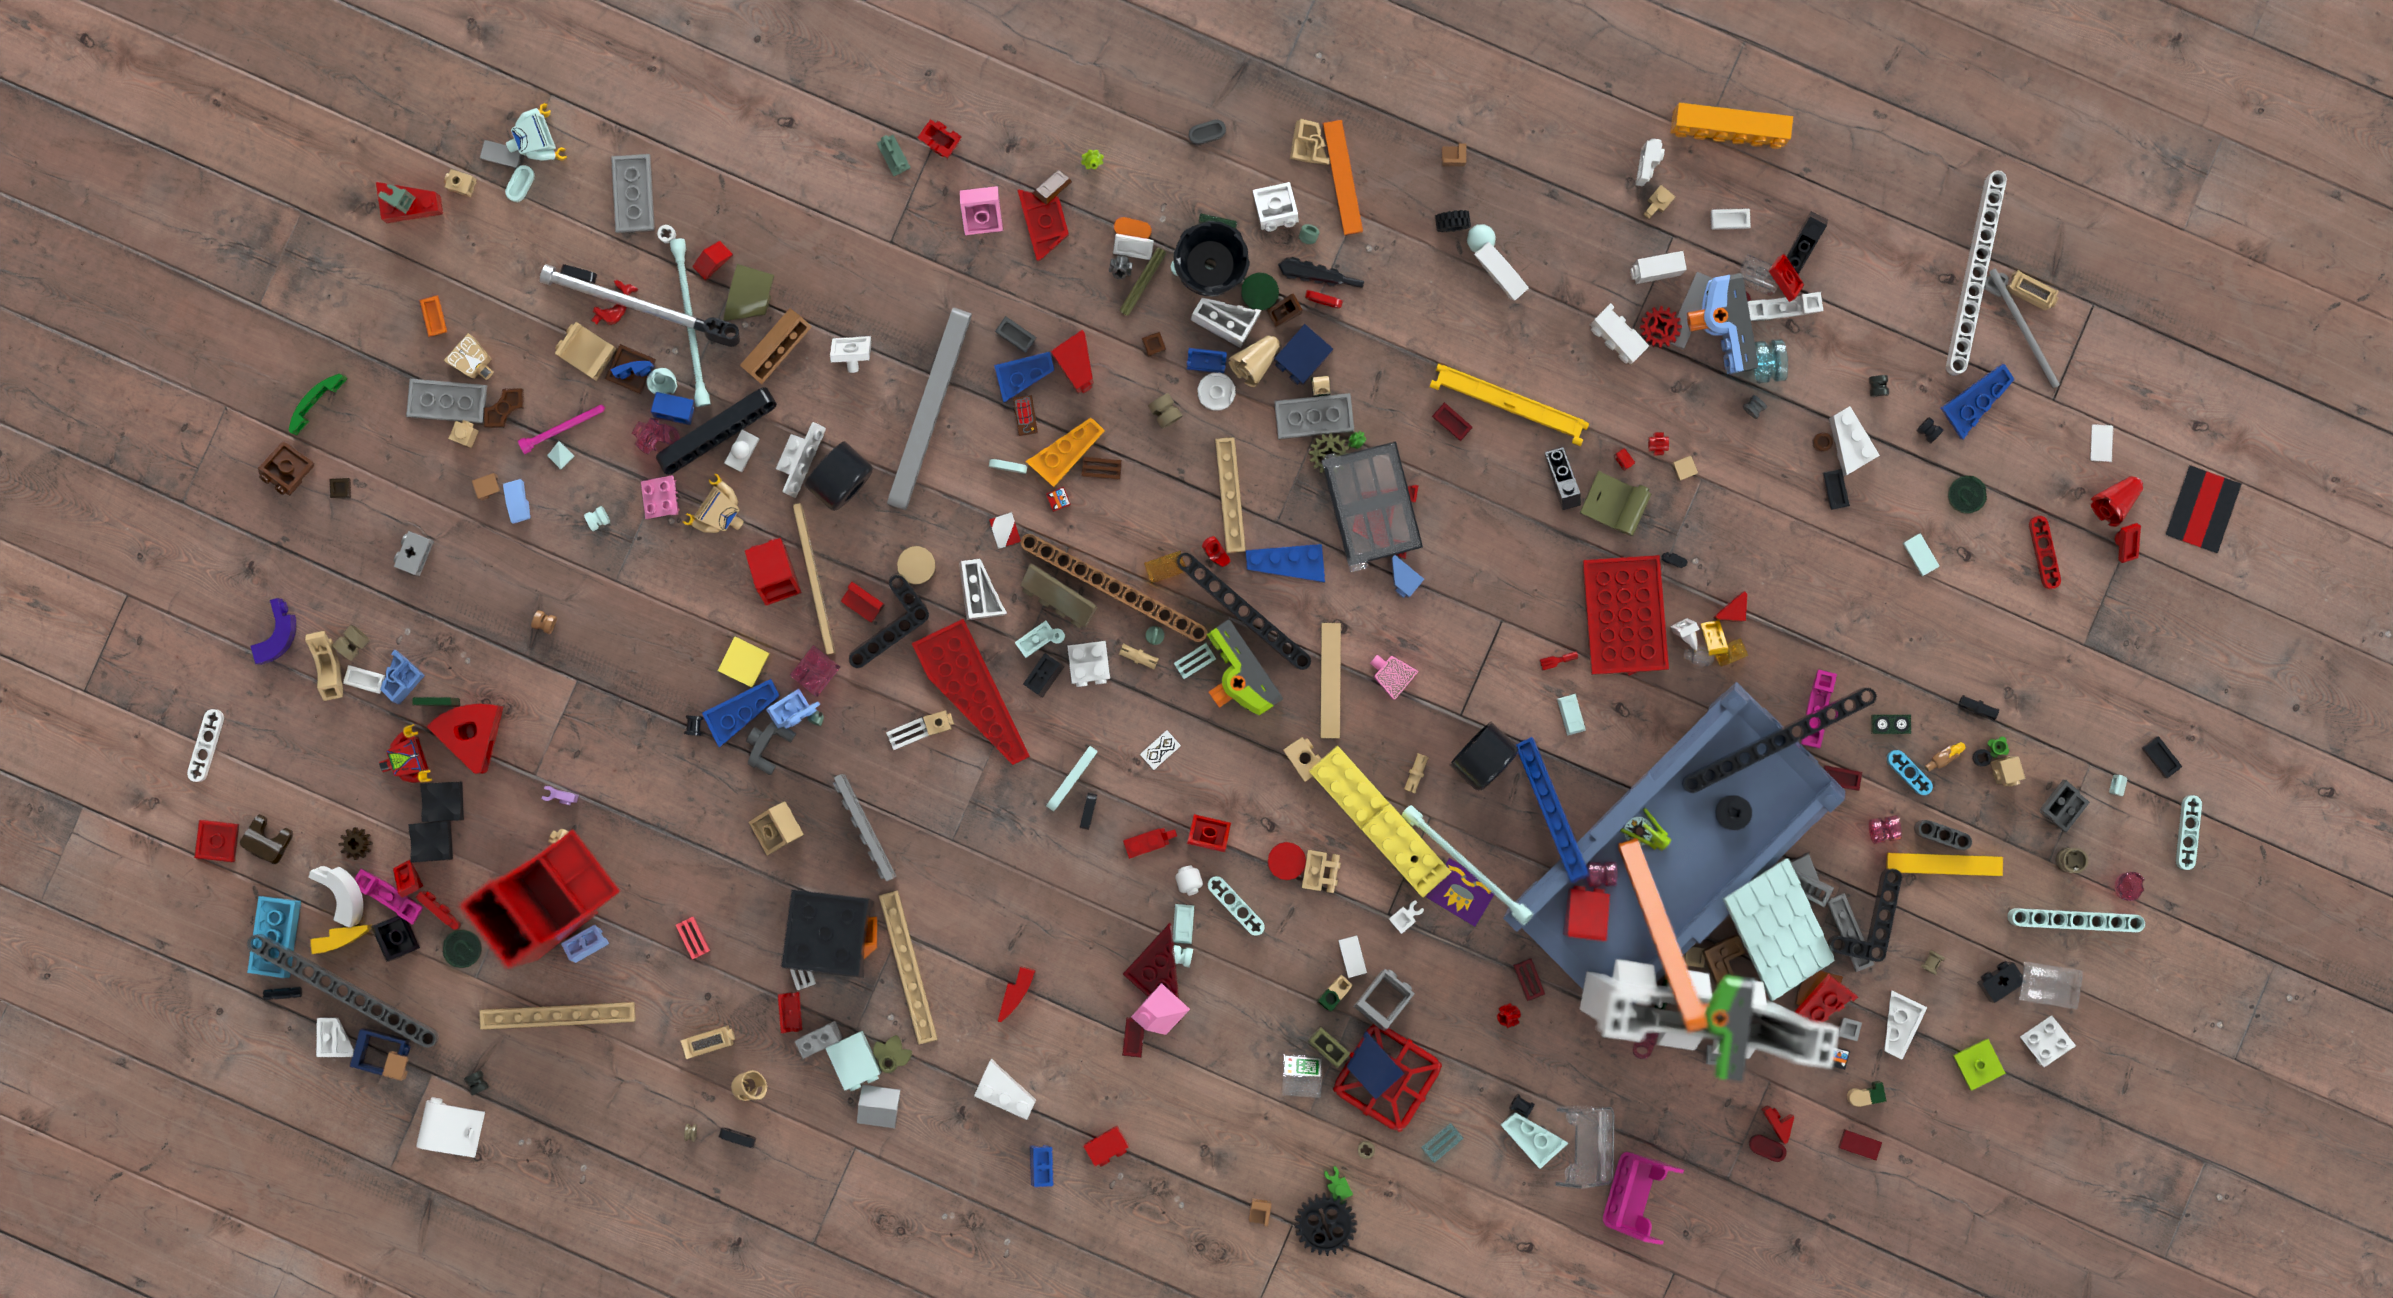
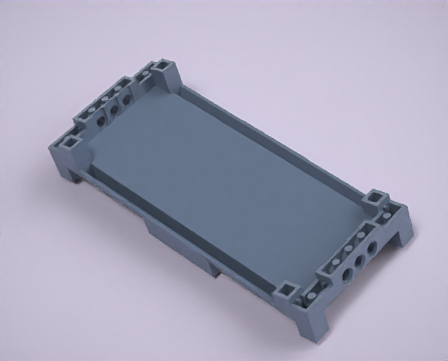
M1735 682L1709 706L1707 713L1577 842L1590 876L1571 883L1564 864L1560 859L1538 882L1535 881L1515 901L1519 905L1523 904L1533 913L1532 918L1525 925H1522L1511 915L1512 911L1508 907L1503 919L1516 932L1523 928L1582 989H1584L1587 972L1605 974L1613 978L1616 959L1654 965L1657 982L1665 972L1618 849V843L1627 841L1624 833L1621 832V829L1625 828L1626 823L1634 817H1643L1651 823L1655 832L1658 831L1643 811L1646 808L1671 839V842L1663 851H1660L1658 848L1654 850L1646 844L1642 845L1641 849L1683 956L1697 941L1701 943L1730 914L1723 898L1769 870L1828 811L1831 813L1845 800L1846 791L1818 764L1819 762L1799 742L1696 793L1686 791L1682 786V781L1687 775L1783 728L1765 708H1762ZM1777 735L1774 739L1775 744L1778 746L1784 740L1782 735ZM1763 743L1759 744L1757 752L1759 754L1765 753L1766 746ZM1746 752L1742 753L1739 758L1740 761L1746 763L1749 755ZM1725 761L1722 764V769L1725 772L1729 771L1731 763ZM1707 770L1705 772V779L1712 780L1714 772ZM1693 778L1687 782L1689 789H1694L1697 785L1696 780ZM1726 796H1739L1750 803L1752 818L1746 827L1740 830H1729L1719 824L1716 819V806ZM1731 809L1730 816L1736 817L1738 811ZM1574 885L1584 886L1586 891L1600 888L1605 889V893L1610 894L1607 942L1563 935L1569 888L1574 889ZM1631 1001L1630 1005H1635L1637 1002Z

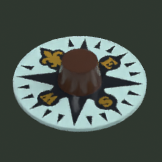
M1634 817L1625 825V830L1648 841L1652 837V834L1643 824L1646 823L1652 829L1653 827L1643 817ZM1624 833L1625 838L1627 839V841H1628V840H1631V839H1634V838H1632V837H1630V836H1628L1627 834Z

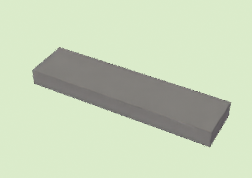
M1696 272L1676 317L1681 319L1677 323V325H1682V329L1677 330L1681 333L1680 337L1675 336L1676 342L1670 341V344L1681 349L1685 348L1691 334L1687 324V312L1702 309V301L1707 283L1713 278ZM1672 327L1669 336L1673 333L1674 327Z
M1845 893L1830 898L1827 905L1840 936L1864 941ZM1857 943L1853 946V952L1855 954L1859 953L1861 946ZM1849 956L1855 972L1874 965L1873 961Z

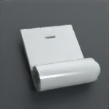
M435 1097L427 1100L416 1147L475 1158L485 1111L449 1106L442 1103L443 1099Z

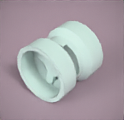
M602 506L596 508L593 513L588 512L584 514L586 522L592 531L597 530L599 525L610 523L609 517Z
M1174 945L1176 965L1179 963L1183 964L1184 967H1190L1193 949H1182L1180 946Z

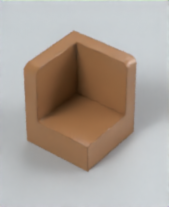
M1458 144V147H1442V166H1465L1466 144Z
M492 473L472 480L478 499L485 500L489 498V495L500 492L496 480L498 479L497 474Z
M395 1051L389 1052L382 1075L400 1081L406 1079L408 1071H405L408 1058L397 1055Z
M1252 1198L1249 1222L1264 1224V1226L1268 1227L1271 1201Z

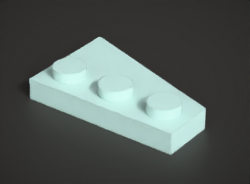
M1516 1112L1501 1124L1540 1169L1568 1144L1567 1141Z

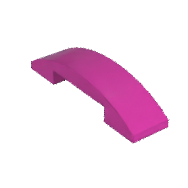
M1817 670L1805 716L1829 704L1837 674ZM1816 717L1811 718L1809 721L1812 728L1818 725ZM1822 729L1802 739L1801 744L1820 749L1824 730Z
M360 869L354 879L362 893L376 899L413 925L423 910V907L409 896L401 898L397 888L364 869Z

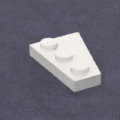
M1892 990L1884 1051L1903 1059L1927 1007Z

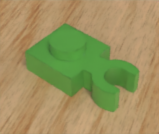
M1333 1166L1335 1170L1333 1176H1330L1326 1170L1324 1174L1332 1182L1327 1186L1330 1192L1333 1193V1198L1336 1199L1340 1196L1341 1201L1353 1195L1345 1177L1339 1179V1170L1336 1166Z

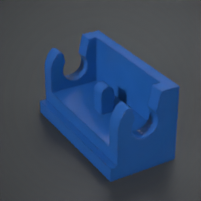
M1189 348L1187 370L1224 374L1227 352Z
M656 392L651 409L652 416L658 419L691 425L695 408L693 406L694 400Z
M1047 1145L1042 1147L1030 1146V1174L1033 1187L1053 1186L1052 1147Z

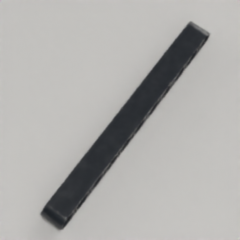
M1860 688L1687 775L1682 781V786L1686 791L1696 793L1872 705L1877 698L1876 692L1871 688ZM1865 691H1868L1871 695L1867 702L1862 699V694ZM1847 700L1853 702V707L1849 711L1844 707ZM1831 708L1836 712L1833 719L1827 717V711ZM1813 717L1818 719V725L1815 728H1812L1809 724L1810 719ZM1795 726H1799L1801 729V733L1797 737L1792 734V729ZM1777 735H1782L1783 743L1778 746L1775 744L1774 739ZM1763 743L1766 746V751L1763 754H1759L1757 747ZM1744 752L1749 755L1746 763H1742L1739 759L1740 755ZM1725 761L1731 763V769L1727 772L1722 769V764ZM1707 770L1714 772L1712 780L1705 779V772ZM1693 778L1696 780L1697 785L1694 789H1689L1687 782Z

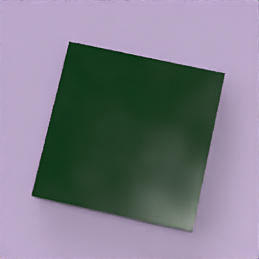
M413 697L412 705L460 706V699L452 697Z

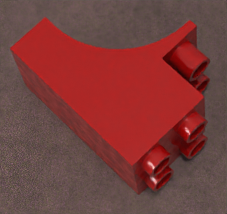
M572 829L520 867L498 879L490 880L459 904V907L505 967L509 969L539 960L598 914L597 909L621 890L575 830Z

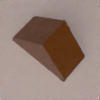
M1294 293L1267 310L1275 327L1301 315L1303 311Z

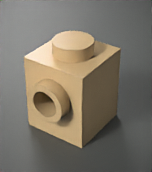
M450 169V172L445 176L444 184L445 188L449 191L471 197L477 179L471 175Z
M463 420L460 423L456 421L448 439L472 448L479 431L474 429V424Z
M946 710L923 717L929 736L951 730V725L954 724L951 713L948 714Z

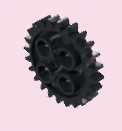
M1324 1192L1322 1198H1319L1317 1194H1315V1200L1308 1197L1309 1204L1302 1202L1303 1209H1297L1299 1215L1295 1216V1220L1298 1222L1294 1224V1228L1298 1229L1296 1236H1301L1299 1242L1305 1241V1249L1311 1246V1253L1317 1249L1318 1255L1325 1251L1328 1256L1331 1250L1336 1255L1337 1248L1344 1251L1343 1244L1348 1247L1350 1246L1348 1239L1354 1240V1235L1351 1233L1357 1232V1228L1353 1227L1357 1225V1220H1352L1356 1217V1214L1350 1213L1352 1206L1346 1207L1347 1200L1341 1203V1197L1338 1196L1336 1199H1333V1193L1330 1194L1329 1198H1326ZM1319 1209H1322L1324 1212L1326 1223L1329 1224V1232L1332 1236V1240L1328 1238L1327 1230L1325 1225L1323 1224V1218ZM1334 1209L1337 1213L1331 1216L1327 1214V1211ZM1316 1215L1319 1219L1317 1221H1310L1309 1216ZM1336 1227H1340L1343 1229V1231L1341 1233H1335L1333 1232V1229ZM1322 1233L1324 1238L1317 1239L1315 1234Z

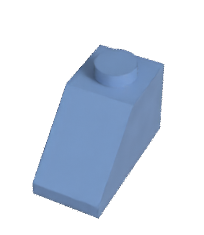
M1394 555L1391 558L1393 584L1397 588L1395 591L1401 597L1407 596L1409 598L1424 578Z

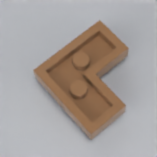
M1733 935L1702 950L1716 986H1718L1725 975L1735 976L1729 960L1745 953L1738 935Z

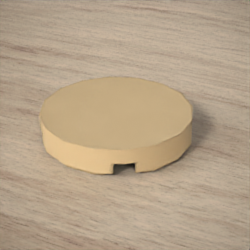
M914 546L902 552L899 556L897 567L899 574H902L908 583L915 585L929 581L934 575L936 564L932 553L926 548Z

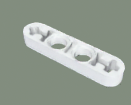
M211 709L204 715L187 772L188 778L193 782H201L208 775L224 721V715L220 710ZM216 713L218 721L213 722L210 716ZM207 725L215 726L216 729L206 727ZM207 731L213 733V739L210 742L204 739V734ZM202 749L208 753V757L205 760H201L198 757V753ZM196 762L205 763V766H200L199 768V765L195 764ZM199 768V772L202 774L196 778L193 772Z

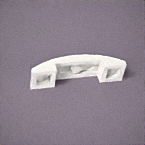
M1821 292L1802 294L1791 302L1787 298L1748 301L1751 321L1779 319L1823 311Z

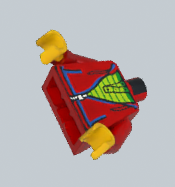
M414 724L406 726L390 744V749L386 751L388 759L379 762L380 769L383 773L392 770L393 775L399 776L403 781L411 783L431 782L432 779L427 778V773L431 771L428 768L419 737L415 736L418 735V731H412Z

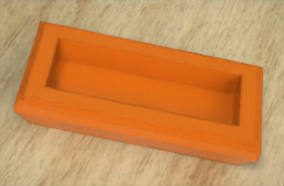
M439 296L419 300L428 337L447 333Z

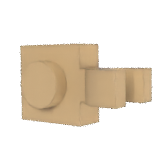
M1660 185L1648 199L1652 205L1643 215L1650 219L1657 209L1663 212L1675 196Z

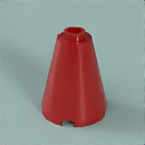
M2130 476L2094 495L2091 498L2093 502L2090 504L2093 512L2101 521L2105 519L2110 522L2107 525L2119 526L2144 489L2143 482L2138 477Z

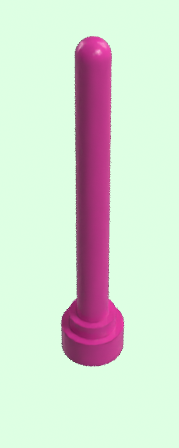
M599 405L531 439L524 437L518 440L519 446L523 453L527 454L532 451L534 445L604 412L605 407Z

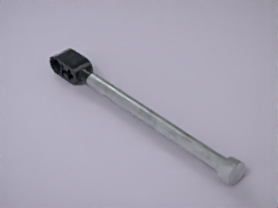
M547 264L544 265L541 271L540 283L549 286L552 283H556L704 332L708 340L728 347H734L740 342L739 329L735 324L714 317L702 320L556 272V267ZM729 333L735 334L733 337H727L726 335Z

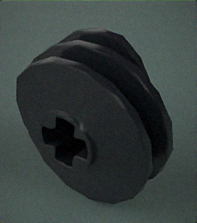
M1735 795L1726 796L1716 806V819L1726 829L1740 830L1746 827L1752 818L1750 803L1742 797ZM1731 809L1738 811L1736 817L1730 816Z

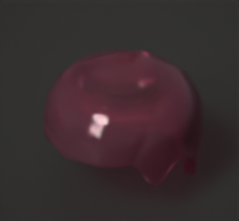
M2137 872L2120 874L2115 881L2117 896L2125 901L2138 899L2144 891L2143 881L2145 879Z

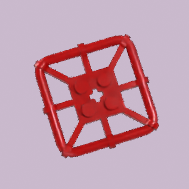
M1373 1024L1366 1031L1371 1037L1375 1033L1376 1041L1383 1050L1380 1032L1403 1045L1396 1059L1390 1055L1388 1056L1405 1074L1380 1095L1391 1102L1395 1122L1372 1109L1377 1101L1373 1096L1366 1105L1344 1091L1363 1086L1359 1081L1342 1085L1350 1073L1346 1066L1353 1057L1354 1051L1350 1053V1058L1337 1077L1333 1091L1340 1098L1361 1110L1365 1116L1369 1115L1386 1127L1401 1132L1409 1124L1421 1103L1425 1102V1096L1437 1079L1442 1063L1435 1056L1412 1043L1413 1040L1410 1038L1406 1039L1390 1028L1382 1031ZM1364 1037L1361 1038V1040H1360V1042L1358 1043L1357 1047L1360 1048V1046H1361V1044H1362V1042H1363V1040H1364ZM1409 1049L1431 1064L1410 1069L1402 1064L1401 1060ZM1432 1070L1419 1093L1406 1086L1413 1074ZM1404 1090L1414 1096L1415 1100L1400 1121L1396 1101Z

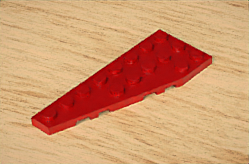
M964 619L911 643L929 680L936 685L1012 765L1030 757Z

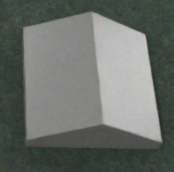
M862 1084L857 1123L895 1128L901 1090Z

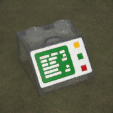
M1284 1054L1282 1095L1321 1098L1322 1057Z

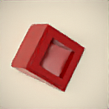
M1625 448L1613 456L1624 471L1635 464V461Z

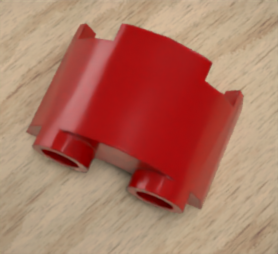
M930 119L917 138L928 145L929 149L936 154L948 159L962 137L955 131L951 133L946 131L947 127L940 121L935 123Z

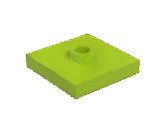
M1985 1039L1953 1055L1971 1091L2006 1074L1989 1039Z

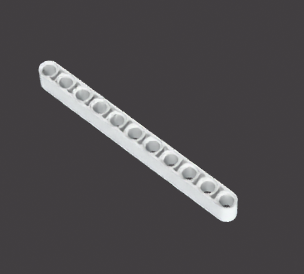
M1994 171L1986 177L1946 363V370L1952 376L1963 373L1967 369L2007 181V177L2002 171ZM1992 177L1999 179V185L1993 183ZM1989 195L1994 196L1995 203H1991L1988 200ZM1985 214H1989L1991 216V222L1985 220ZM1981 232H1984V233L1987 234V236H1988L1987 241H1985V240H1983V239L1981 238V236H1980V233H1981ZM1977 250L1984 254L1983 259L1977 257ZM1973 269H1977L1979 271V278L1973 275ZM1969 287L1975 289V296L1969 294ZM1965 306H1969L1972 309L1971 315L1965 312ZM1962 324L1968 327V333L1961 331ZM1958 343L1963 344L1964 352H1960L1957 349ZM1954 361L1960 364L1959 371L1953 368Z

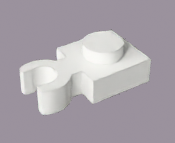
M1416 900L1410 903L1408 910L1402 907L1389 918L1401 934L1416 922L1413 916L1420 915L1424 911L1423 908L1419 911L1413 909V906L1417 903Z

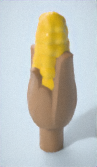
M1960 742L1952 747L1949 745L1946 749L1935 754L1931 759L1932 761L1925 765V769L1930 772L1936 767L1938 769L1945 767L1951 761L1960 757V753L1966 748L1965 744Z

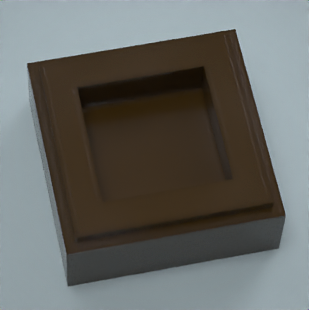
M330 479V498H351V479Z

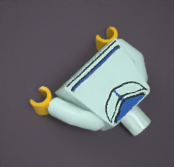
M543 103L540 105V109L535 108L521 114L515 126L511 129L514 139L506 142L510 152L519 150L520 154L527 156L529 159L540 161L554 160L555 157L563 161L567 158V156L561 157L559 155V152L566 150L565 148L561 147L557 152H554L556 147L545 121V118L550 116L551 110L547 112L542 111L547 108V104Z

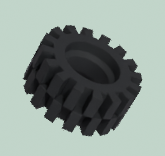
M1467 210L1447 211L1446 213L1443 212L1435 215L1438 232H1455L1471 227L1470 214Z

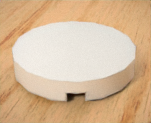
M1211 373L1200 381L1198 398L1207 409L1221 411L1228 408L1233 402L1235 386L1227 375Z

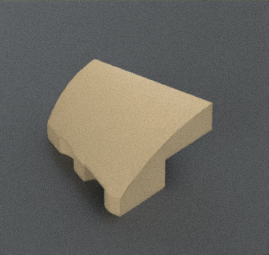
M1304 119L1296 122L1290 159L1316 164H1329V158L1326 157L1324 150L1325 143L1320 136L1319 123Z

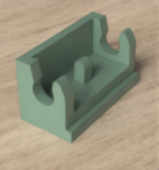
M387 184L390 189H393V194L389 196L384 192H380L378 197L406 214L416 197L405 189L401 190L392 184Z

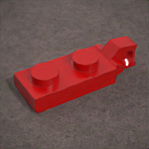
M1158 828L1123 840L1130 859L1165 847V845L1170 844L1168 839L1177 837L1175 829L1166 832L1164 828Z

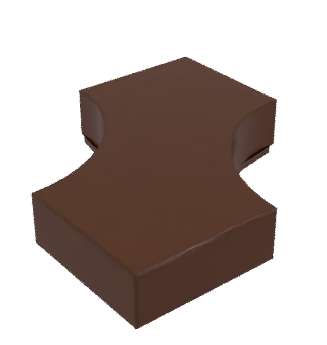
M503 389L499 401L491 407L484 408V427L505 428L507 417L513 411L524 408L523 389Z

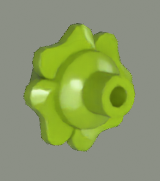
M1088 150L1087 153L1082 155L1081 164L1085 165L1087 169H1097L1099 165L1103 164L1104 156L1098 150Z

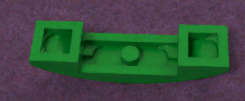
M337 374L315 385L296 407L290 421L289 432L298 435L309 422L304 417L305 414L328 389L336 392L348 378L342 374Z

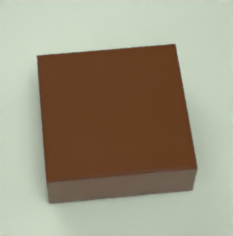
M1160 332L1142 338L1148 357L1166 351Z

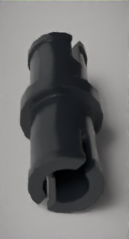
M1962 695L1958 704L1959 707L1973 711L1975 715L1980 714L1994 721L1999 713V709L1983 704L1984 701H1976L1965 695Z

